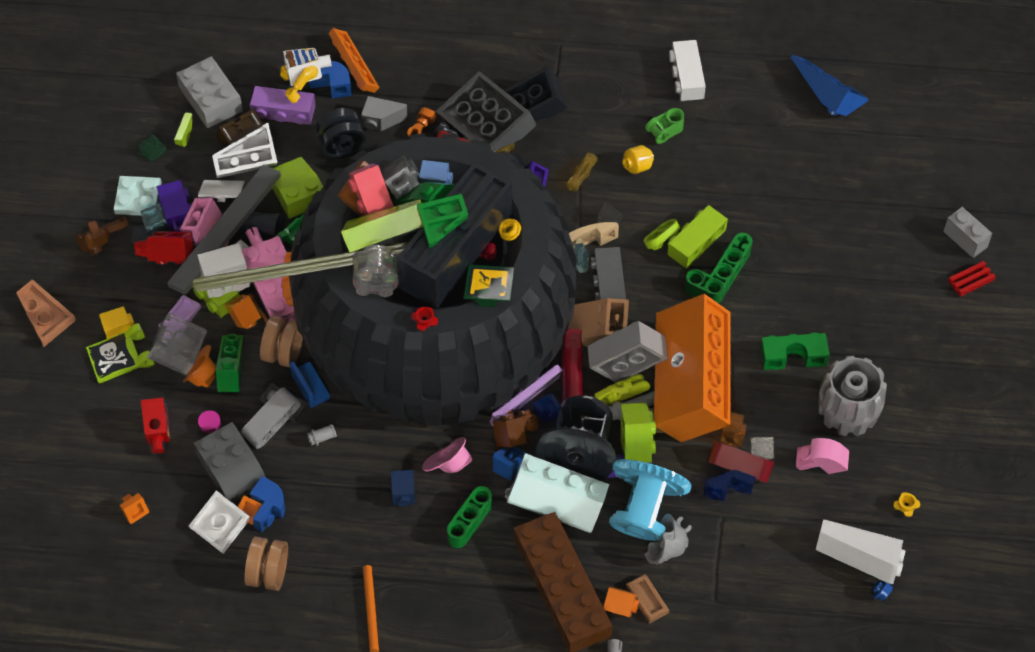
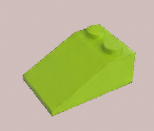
M299 157L273 168L280 171L281 177L272 189L289 219L305 213L316 191H320L323 187L317 174L302 157Z

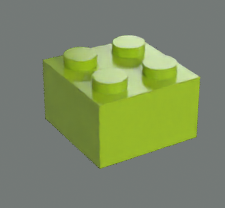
M647 403L621 404V446L624 459L652 463V454H656L655 441H653V434H656L653 411H649Z

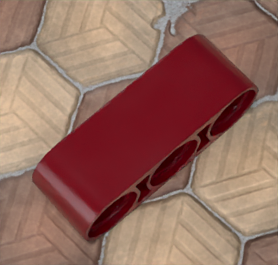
M717 441L713 442L707 462L768 483L775 463Z

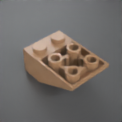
M606 298L574 305V315L568 329H581L582 346L588 347V345L596 342L598 339H603L613 334V332L627 327L629 300Z

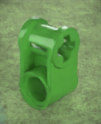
M672 108L660 116L651 119L646 124L645 129L653 134L658 144H662L669 138L682 132L684 128V113L681 109Z

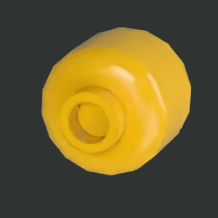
M643 145L627 149L622 160L623 166L632 174L649 170L654 160L653 153Z

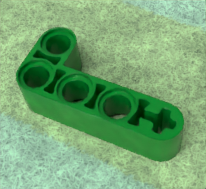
M747 233L737 234L711 275L697 269L689 271L685 281L686 293L692 297L706 294L719 304L750 256L753 242L751 236Z

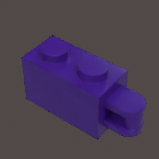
M181 180L156 186L168 230L174 229V232H181L180 228L192 203H187V200L190 199L187 187L183 188Z

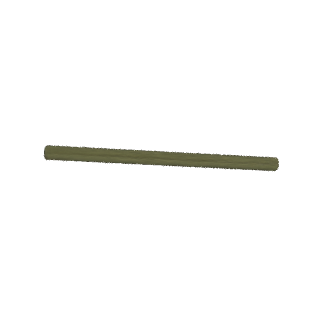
M409 242L193 279V287L198 292L396 258Z

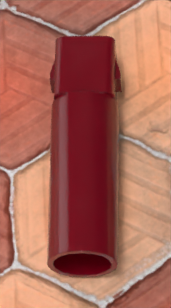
M568 329L563 337L562 401L572 396L582 395L581 329Z

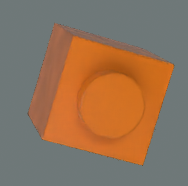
M242 294L225 305L236 326L239 328L249 329L257 324L256 321L261 318L248 295Z
M609 587L603 608L605 611L631 617L632 613L637 612L640 600L636 599V593Z

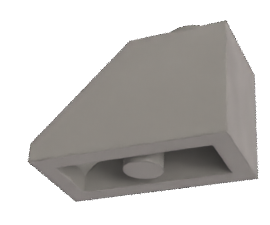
M368 96L361 114L362 127L369 130L383 131L406 120L407 104Z

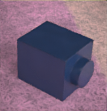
M413 470L391 471L393 505L408 506L415 504Z

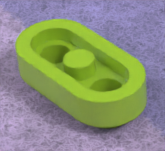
M670 219L661 224L644 238L643 242L647 249L657 250L664 245L663 242L678 234L680 225L676 219Z

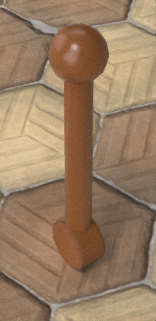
M248 294L259 314L264 319L266 326L269 319L254 300L255 296Z

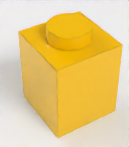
M124 306L99 314L107 339L126 332L134 325L131 313L126 314Z

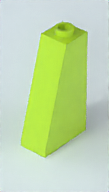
M415 200L347 221L341 233L349 253L422 227L417 210V204H421V200Z

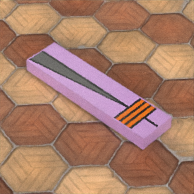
M558 365L553 366L532 385L519 392L509 402L493 412L490 419L491 425L493 426L492 421L501 419L500 415L515 413L558 380L562 369Z

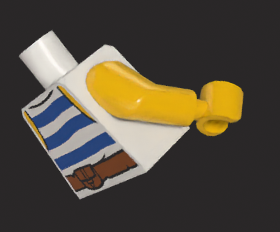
M315 48L283 51L285 65L280 69V76L285 81L289 80L291 86H294L293 88H288L285 92L286 97L291 103L294 104L299 100L300 95L297 91L302 90L307 82L322 77L321 68L332 66L330 55L318 57Z

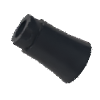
M253 211L238 230L246 232L248 229H251L253 233L252 228L257 227L261 237L271 239L284 230L283 213Z

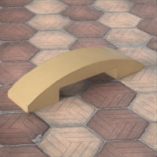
M603 222L587 225L570 232L569 235L574 250L595 240L601 246L618 238L619 225L617 222Z

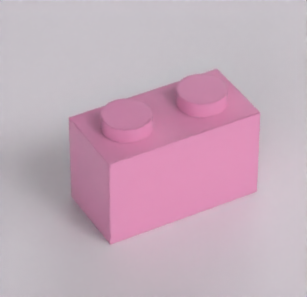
M195 198L180 228L181 232H192L194 246H198L222 216L213 198Z

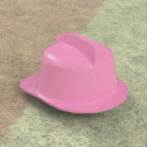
M465 437L456 439L450 445L432 454L423 463V471L440 468L447 473H455L466 467L472 461V457L464 446L466 442Z

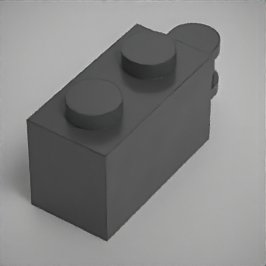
M404 155L382 169L384 182L396 199H399L419 185L418 176L420 175L417 171L418 168L411 158L407 160Z

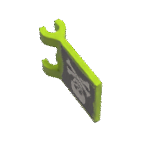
M139 323L132 325L126 332L86 347L99 384L137 368H148L155 365L150 351H145L139 356L133 340H140L145 337Z

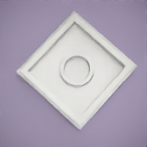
M215 491L189 524V527L224 554L251 517L218 491Z

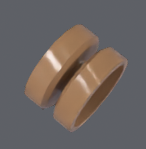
M275 315L270 317L261 340L260 359L262 361L273 364L278 360L281 366L290 368V362L294 361L296 363L303 343V337L297 329L296 320H290L286 324V320L283 317Z
M254 536L249 547L245 566L246 586L259 588L264 582L266 589L280 590L287 566L288 542L274 540L269 545L267 538Z

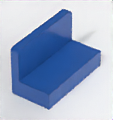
M294 361L289 363L291 376L310 408L330 399L328 391L310 362L298 368Z

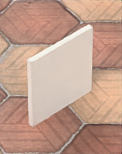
M204 180L198 197L217 198V202H226V198H237L243 190L245 181Z

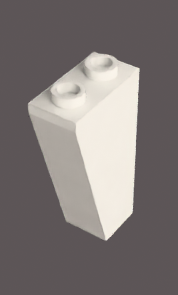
M823 519L816 550L882 581L893 584L895 576L900 577L905 550H902L903 540Z

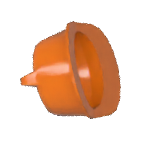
M210 345L203 347L195 356L183 382L189 381L198 387L204 386L206 388L211 385L215 378L216 365L209 357Z

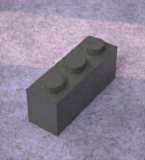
M620 247L595 248L594 257H591V270L595 269L593 287H597L598 291L595 292V301L606 298L626 300Z

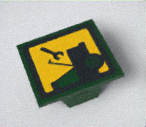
M469 265L464 299L476 300L478 305L482 307H496L498 301L510 302L514 268Z

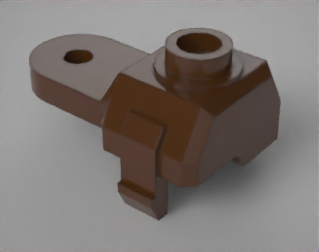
M126 217L98 227L96 221L87 223L89 231L79 234L75 238L83 252H91V255L104 251L102 247L108 243L109 234L130 225Z

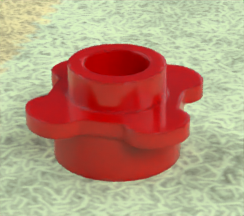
M421 307L411 315L412 320L417 323V329L420 331H425L427 327L438 324V318L434 317L431 307Z

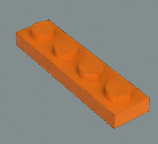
M332 28L328 34L332 39L333 45L340 52L341 59L347 64L350 74L357 81V86L362 91L375 93L380 87L348 33Z

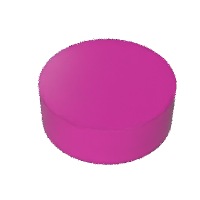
M205 411L198 418L199 428L204 433H213L220 428V417L214 411Z

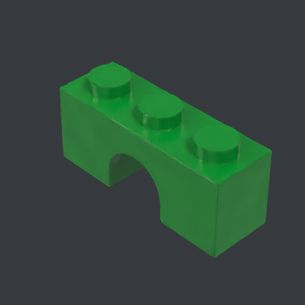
M813 332L805 335L790 334L777 337L770 335L762 337L760 345L763 371L785 369L787 355L789 354L802 356L806 368L827 366L830 356L826 333L819 334Z

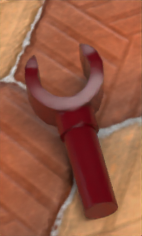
M489 243L478 257L492 261L496 257L497 252L495 244Z

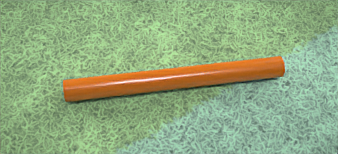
M366 565L363 566L369 647L370 652H379L372 566Z

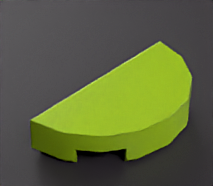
M192 113L184 114L174 138L176 145L185 147L188 144L192 130Z

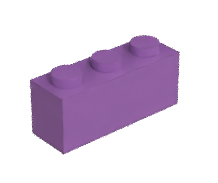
M255 86L250 109L255 111L259 119L311 125L315 110L314 93L297 91L300 98L293 104L286 97V90Z

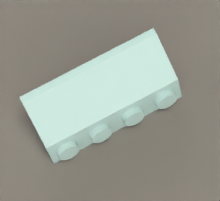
M525 454L519 465L507 503L543 516L556 512L560 522L591 533L602 508L609 484Z

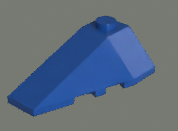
M796 55L791 56V59L820 102L828 107L827 111L832 115L837 116L841 114L847 116L868 101V98L860 92L840 83L839 79L823 73L824 70L808 60Z

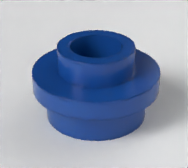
M879 580L872 588V597L883 601L891 593L893 587L889 583Z

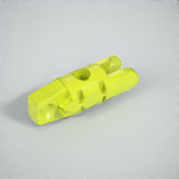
M640 373L607 386V388L594 394V398L601 400L609 406L616 401L622 402L649 390L650 384L644 381L645 378Z

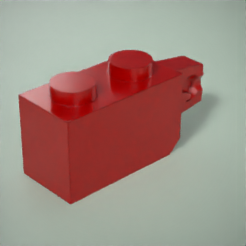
M157 231L152 236H149L147 240L134 243L135 255L147 257L148 261H156V264H165L168 261L175 262V264H183L194 251L192 232Z

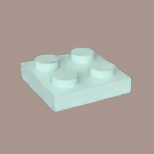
M120 176L114 213L120 215L156 216L159 201L156 186L161 185V178Z

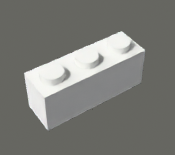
M696 40L673 42L672 50H669V61L673 62L672 76L673 78L676 77L677 80L675 81V92L679 93L680 101L704 99L706 86Z

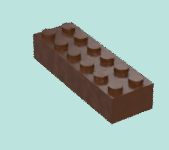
M556 512L515 527L514 542L568 652H577L611 638L613 626Z

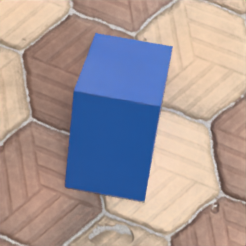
M515 446L505 447L495 452L493 455V471L512 482L524 455L528 453Z

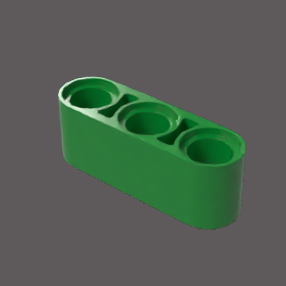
M480 486L475 488L448 524L447 541L451 547H463L491 510L492 493L487 487ZM478 499H486L485 502H479V501H477V500H478ZM468 515L474 516L472 519H466L465 517ZM455 532L462 533V535L460 536H454L452 534Z

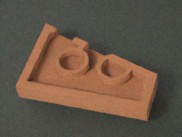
M31 280L16 292L43 347L76 321L75 316L34 280Z

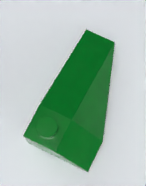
M425 182L419 184L399 199H396L393 193H391L390 198L394 207L419 199L421 203L446 198L456 184Z

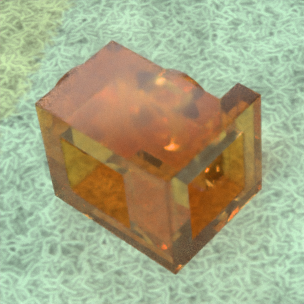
M730 412V425L722 429L721 443L742 447L747 425L743 424L745 415Z

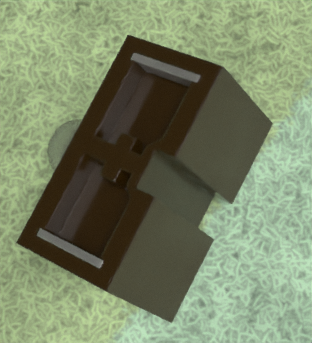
M252 109L239 116L236 123L232 120L220 126L215 137L224 149L259 129L263 124Z

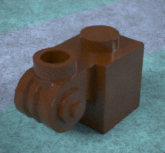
M530 409L517 411V416H514L513 413L500 415L501 419L492 421L496 447H513L527 443L525 431H536L539 425L538 418L530 413Z

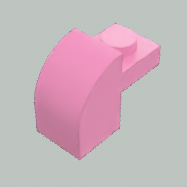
M815 438L812 439L810 445L797 447L796 467L800 471L821 467L828 474L848 470L849 450L837 441Z

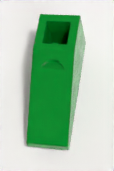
M222 335L216 367L218 392L240 391L244 335Z

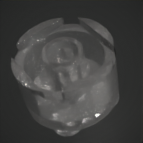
M369 245L364 247V251L359 253L358 250L354 254L353 285L356 288L357 294L361 296L376 294L382 297H389L393 294V290L396 289L399 283L396 260L398 256L396 253L395 255L391 253L390 248L382 245Z

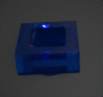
M552 393L533 403V408L544 423L557 417L560 404Z

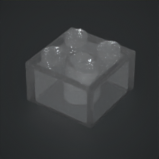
M168 312L159 326L147 358L186 376L195 363L207 330Z

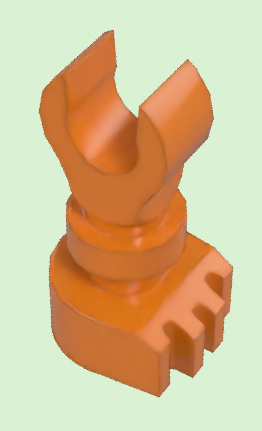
M422 107L417 115L416 124L407 131L408 138L413 133L421 134L423 128L425 129L428 124H434L437 114L426 107Z

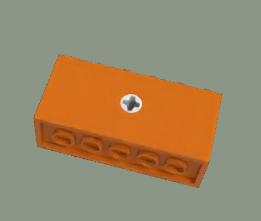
M702 294L657 312L656 331L666 338L668 359L655 365L653 421H655L656 427L682 443L729 426L730 311L706 294Z

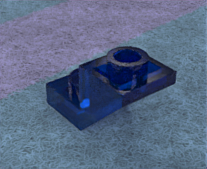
M738 470L727 472L707 480L704 495H707L712 500L725 501L730 487L740 493L752 494L756 477Z

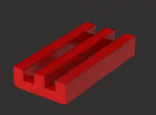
M982 261L949 277L948 282L961 297L994 281L996 276L994 273H990L991 269L986 267V263ZM986 275V277H984V278H982V279H980V280H978V281H976V282H974V283H972V284H970V285H968V286H966V287H964V288H962V289L959 288V287H961V286H963V285H965V284H967V283H971V282L975 281V279H977V278H979V277H981V276Z

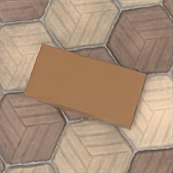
M646 574L626 584V589L629 592L637 594L636 599L640 600L638 607L649 624L669 614L668 607Z

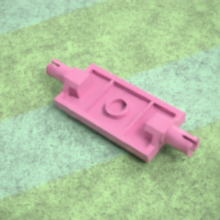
M257 227L252 228L253 233L251 229L245 232L251 244L250 247L242 250L247 269L284 263L287 252L279 236L263 241ZM282 277L253 282L269 318L272 315L283 317L286 323L290 320H296L294 306L287 305L283 297V289L281 288Z

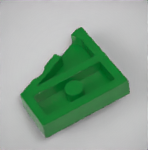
M462 194L417 204V210L429 248L437 244L468 218Z

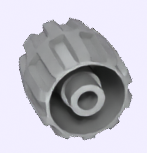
M846 356L845 360L840 362L836 360L830 365L828 372L825 374L819 391L818 412L820 415H824V425L828 429L832 427L837 429L838 435L847 436L849 432H852L855 436L864 434L867 428H872L883 410L887 384L884 383L883 371L881 368L873 365L872 360Z

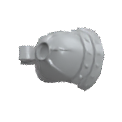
M665 514L662 518L661 524L666 528L665 533L662 534V539L658 542L649 543L648 551L645 553V557L650 564H661L670 558L678 557L684 553L688 547L686 533L691 530L692 526L689 525L683 529L680 526V522L683 520L682 517L674 520L671 514Z

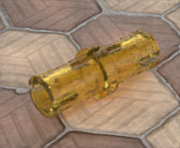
M587 153L581 164L575 167L574 174L566 183L570 190L577 191L584 179L590 176L591 169L598 161L594 154Z

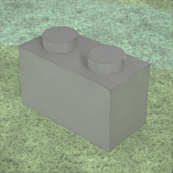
M963 207L948 217L944 232L972 258L988 247L992 233Z

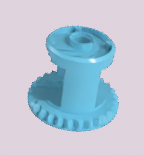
M628 459L616 460L613 464L615 475L624 479L633 487L626 510L616 511V514H613L609 519L610 525L614 529L632 537L649 541L661 540L666 528L655 520L663 495H686L690 492L691 483L681 475L654 464Z

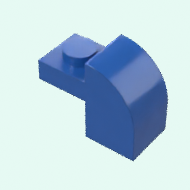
M331 61V67L321 68L322 77L320 79L309 81L310 88L330 86L332 98L352 96L349 72L341 63Z
M262 476L250 492L251 499L263 504L253 517L254 528L260 532H263L266 527L271 526L275 516L282 519L285 514V502L281 488L273 481Z

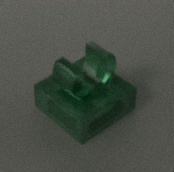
M153 134L137 146L138 151L150 162H153L167 151L166 146Z

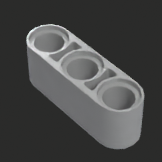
M286 388L279 389L243 427L241 434L256 449L261 448L296 412L300 406V401Z

